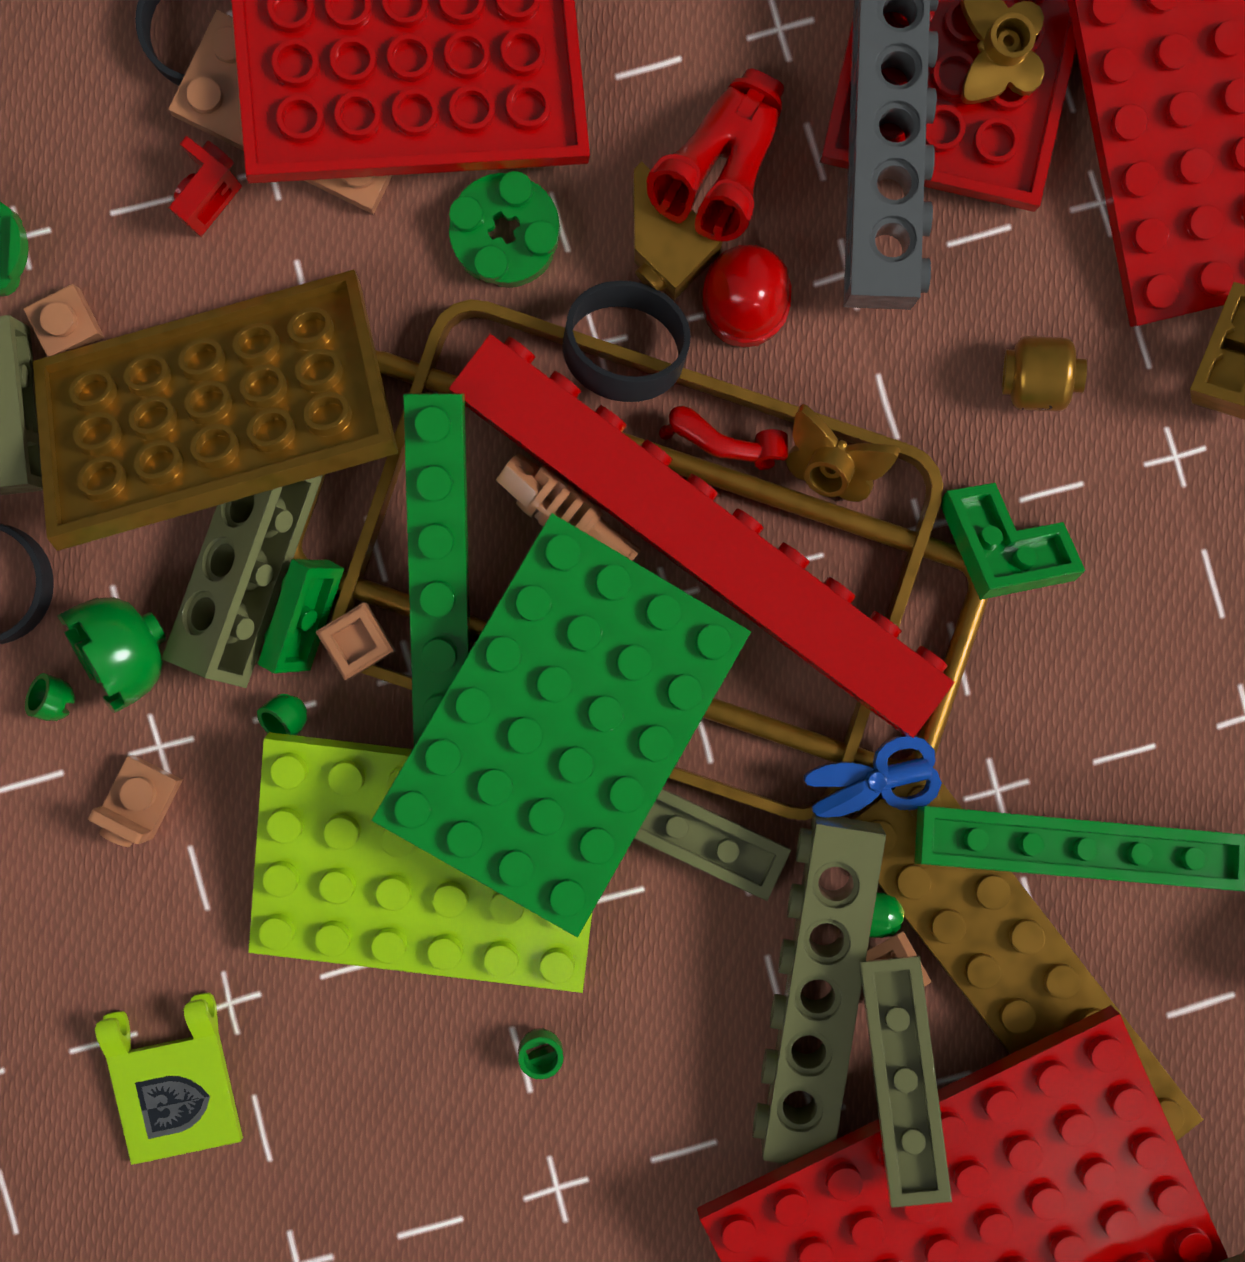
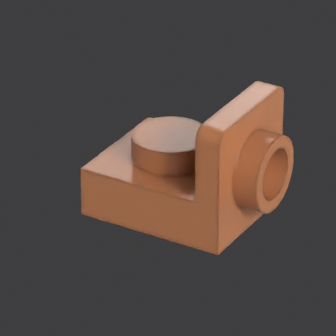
M135 755L127 756L103 805L93 808L88 820L102 827L99 834L103 838L120 846L131 847L132 843L141 844L152 840L183 779Z

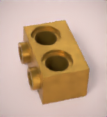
M1233 282L1190 388L1193 404L1245 420V285Z

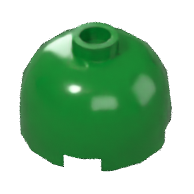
M105 597L83 602L57 615L62 625L69 629L64 632L89 679H94L97 684H102L107 695L103 696V700L113 713L133 704L151 691L160 678L163 665L158 645L167 641L159 622L152 612L141 616L129 602L115 597Z

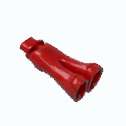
M747 69L742 78L733 80L727 90L714 102L689 140L673 154L664 155L656 162L647 176L646 183L648 197L660 214L676 223L685 221L719 157H723L727 161L697 211L694 224L695 230L698 234L718 242L731 241L745 232L749 226L754 209L753 190L756 177L774 137L778 118L782 110L781 97L784 93V86L779 80L757 69Z

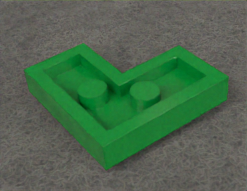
M996 483L949 490L942 497L940 507L980 600L1077 580L1086 571L1064 522L1016 531Z

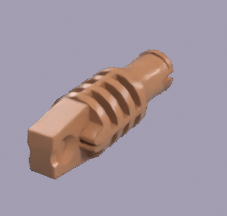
M518 453L508 461L496 478V481L518 500L516 504L531 518L534 516L538 519V523L541 526H544L550 514L553 513L632 561L641 551L638 546L626 539L602 519L604 513L600 511L601 507L596 503L592 504L589 502L587 496L583 493L579 494L575 491L576 488L572 484L565 483L562 480L563 477L547 466L539 467Z

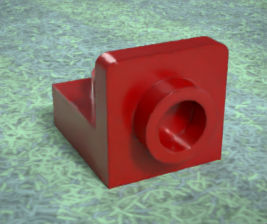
M185 136L179 145L201 168L196 174H189L179 183L174 193V201L168 208L186 226L202 237L242 188V185L230 171L235 163L221 149L208 140L203 147H200L188 136Z

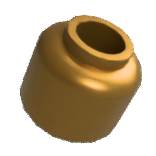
M1037 336L1022 337L1017 342L1014 350L1006 349L1002 395H1011V401L1017 409L1063 411L1070 404L1073 392L1084 393L1087 359L1076 358V349L1070 339Z

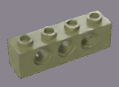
M322 475L217 505L162 656L163 660L201 677L247 688L264 641L266 630L269 627L281 593L282 580L288 572L291 559L295 555L322 480Z

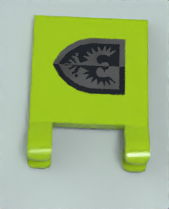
M211 993L194 995L191 1001L184 1007L185 1020L193 1037L131 1050L130 1025L128 1016L124 1011L108 1013L103 1017V1020L96 1024L95 1034L107 1060L131 1165L238 1143L243 1139L218 1031L216 1002L214 995Z

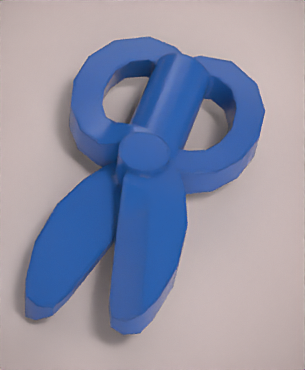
M897 736L884 742L876 750L873 768L860 763L836 762L811 769L804 774V781L807 785L814 787H845L812 805V812L818 817H841L862 809L879 795L886 804L899 810H915L917 806H927L937 797L942 784L938 772L933 768L936 761L935 750L925 739ZM912 748L919 750L922 754V758L892 765L887 764L888 758L893 753L902 749ZM926 780L924 789L918 794L909 797L896 796L891 790L894 787Z

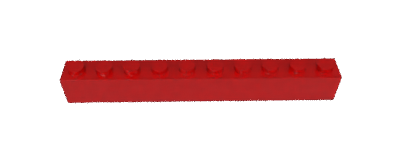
M491 333L448 388L451 393H465V407L541 464L558 473L566 483L572 484L578 492L587 496L590 501L596 503L602 510L903 736L914 738L955 684V681L943 673L948 665L940 657L921 645L916 651H913L897 639L902 630L892 621L876 611H873L870 617L865 615L851 604L856 596L844 585L829 576L824 583L805 570L810 561L800 552L784 542L777 549L760 536L764 527L752 516L739 508H736L732 514L714 501L718 492L708 483L692 473L685 480L668 467L673 459L660 447L647 439L640 446L623 433L627 425L612 411L602 405H599L593 411L577 399L581 390L568 378L557 371H553L550 377H548L531 363L536 358L535 355L517 340L508 336L503 343Z

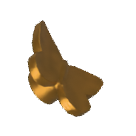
M960 0L964 18L973 34L980 40L977 44L980 53L970 66L962 86V102L965 104H976L995 99L1002 94L1006 86L1021 96L1030 95L1041 85L1045 74L1043 62L1031 50L1036 36L1043 26L1044 15L1041 8L1031 1H1021L1008 8L1002 0Z
M801 404L795 415L793 425L795 446L791 448L786 463L789 471L796 478L805 480L807 485L816 493L827 497L840 496L847 501L860 502L867 499L874 486L873 480L882 477L895 463L900 453V448L893 445L871 443L847 445L843 440L838 441L829 426L811 408Z

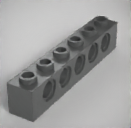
M854 0L843 307L911 310L920 299L921 293H927L929 290L931 261L930 258H922L923 236L929 237L931 233L933 205L931 201H924V180H931L935 149L934 145L926 144V124H932L934 121L937 93L936 88L927 87L928 67H935L939 41L938 32L929 31L930 11L937 10L939 0ZM889 12L900 13L907 19L909 26L905 28L893 27L887 23L884 14ZM885 68L899 69L906 76L908 83L893 85L885 80L881 70ZM887 123L899 126L903 130L906 140L902 142L888 141L882 136L879 126ZM883 179L896 181L902 187L904 197L898 200L884 197L878 189L877 182ZM881 235L893 236L901 244L902 255L898 257L883 255L877 249L875 238Z

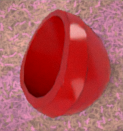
M738 245L722 252L710 266L703 286V314L708 326L720 340L729 345L743 348L759 346L773 338L784 325L791 307L792 286L787 267L780 257L772 251L757 245Z

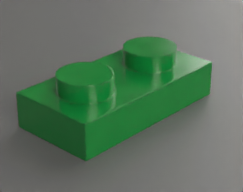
M291 559L288 572L282 580L281 593L271 624L264 636V645L258 665L274 674L311 671L321 641L316 631L326 626L345 568L330 560Z

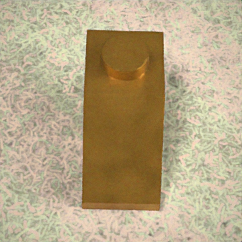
M641 161L634 168L633 178L635 264L639 267L635 273L643 284L661 292L664 291L675 300L720 254L722 242L710 240L696 232L694 225L696 213L693 210L690 211L688 217L682 223H676L660 214L652 205L647 194L646 181L650 169Z

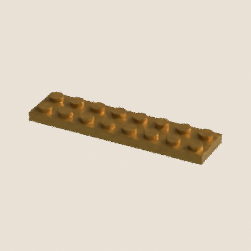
M926 780L894 787L891 790L896 796L909 797L918 794L924 789ZM943 783L937 797L927 805L963 809ZM881 796L850 818L881 824L886 833V840L878 882L879 886L886 894L895 897L900 902L905 911L904 918L1009 1054L1112 1005L1122 1017L1176 1141L1204 1120L1012 872L914 864L917 809L899 810L886 804Z

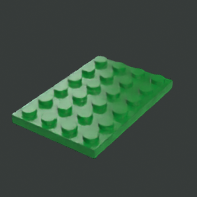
M551 513L371 821L578 938L751 631Z

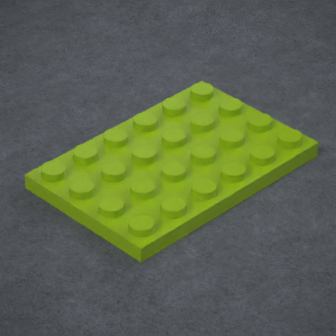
M272 732L265 736L263 741L249 953L583 993L592 913L577 938L371 821L412 749Z

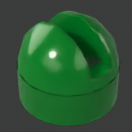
M41 673L33 680L28 689L25 699V712L28 716L44 721L61 720L70 713L65 708L66 703H75L74 691L69 683L61 678Z
M278 694L270 698L257 710V718L267 733L298 735L307 722V709L298 697Z
M877 892L870 931L871 938L890 937L901 928L905 911L895 897Z
M545 1028L533 1029L524 1035L518 1047V1062L521 1070L527 1076L534 1079H547L554 1076L562 1067L564 1059L563 1047L560 1039L554 1032ZM546 1043L549 1044V1045H547V1046H544V1047L535 1049V1050L531 1051L529 1054H527V1052H526V1050H529V1049H531V1048H534V1047H537V1046H540V1045H543V1044H546Z

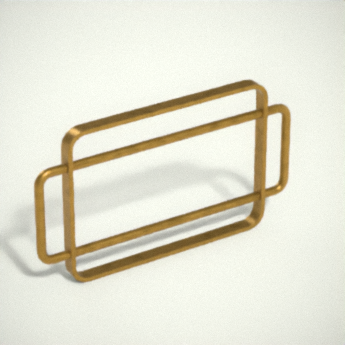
M469 299L454 303L439 315L430 331L420 363L385 351H375L380 373L411 383L412 386L409 393H427L428 390L437 393H451L448 388L458 376L435 368L445 339L451 329L461 321L474 317L489 319L559 344L563 343L565 327L488 301ZM573 330L575 340L583 352L648 374L658 373L671 365V363ZM683 368L680 377L676 381L677 384L793 423L799 409L798 406ZM404 410L395 433L398 454L387 456L347 573L343 572L337 590L340 596L332 621L351 611L356 600L410 618L409 594L363 579L405 458ZM816 413L829 426L837 438L854 444L871 443L897 446L900 448L897 458L916 467L923 477L926 494L916 529L913 531L654 443L673 459L668 467L679 475L688 478L692 473L711 486L906 551L907 555L886 618L898 627L900 626L922 558L956 568L965 574L968 580V591L944 659L948 666L943 673L955 681V684L925 722L918 737L925 739L932 746L936 756L988 598L979 599L957 545L930 537L943 492L940 470L931 457L913 445ZM624 433L625 435H627L629 438H631L633 441H635V442H636L637 444H639L640 446H641V444H642V443L644 442V440H645V439H642V438H639V437H636V436H633V435ZM322 475V480L293 559H308L302 549L303 539L325 475ZM470 615V639L477 640L487 620ZM376 664L361 672L412 690V677ZM716 698L712 700L703 716L705 719L834 763L853 762L873 768L875 753L859 747L871 711L858 701L844 742ZM914 749L912 754L905 759L888 758L887 764L892 765L922 758V754L919 750ZM674 767L669 778L785 818L797 820L812 819V805L845 788L827 787L823 796L815 802L803 806H794L678 767Z

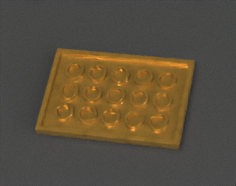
M355 269L33 361L46 536L56 551L398 454L363 292Z

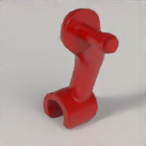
M686 406L672 408L669 413L670 424L664 425L659 431L662 439L668 440L676 433L712 456L755 462V466L760 470L772 468L775 465V459L784 461L789 457L788 435L782 430H762L756 434L755 443L738 440L719 433L696 411Z

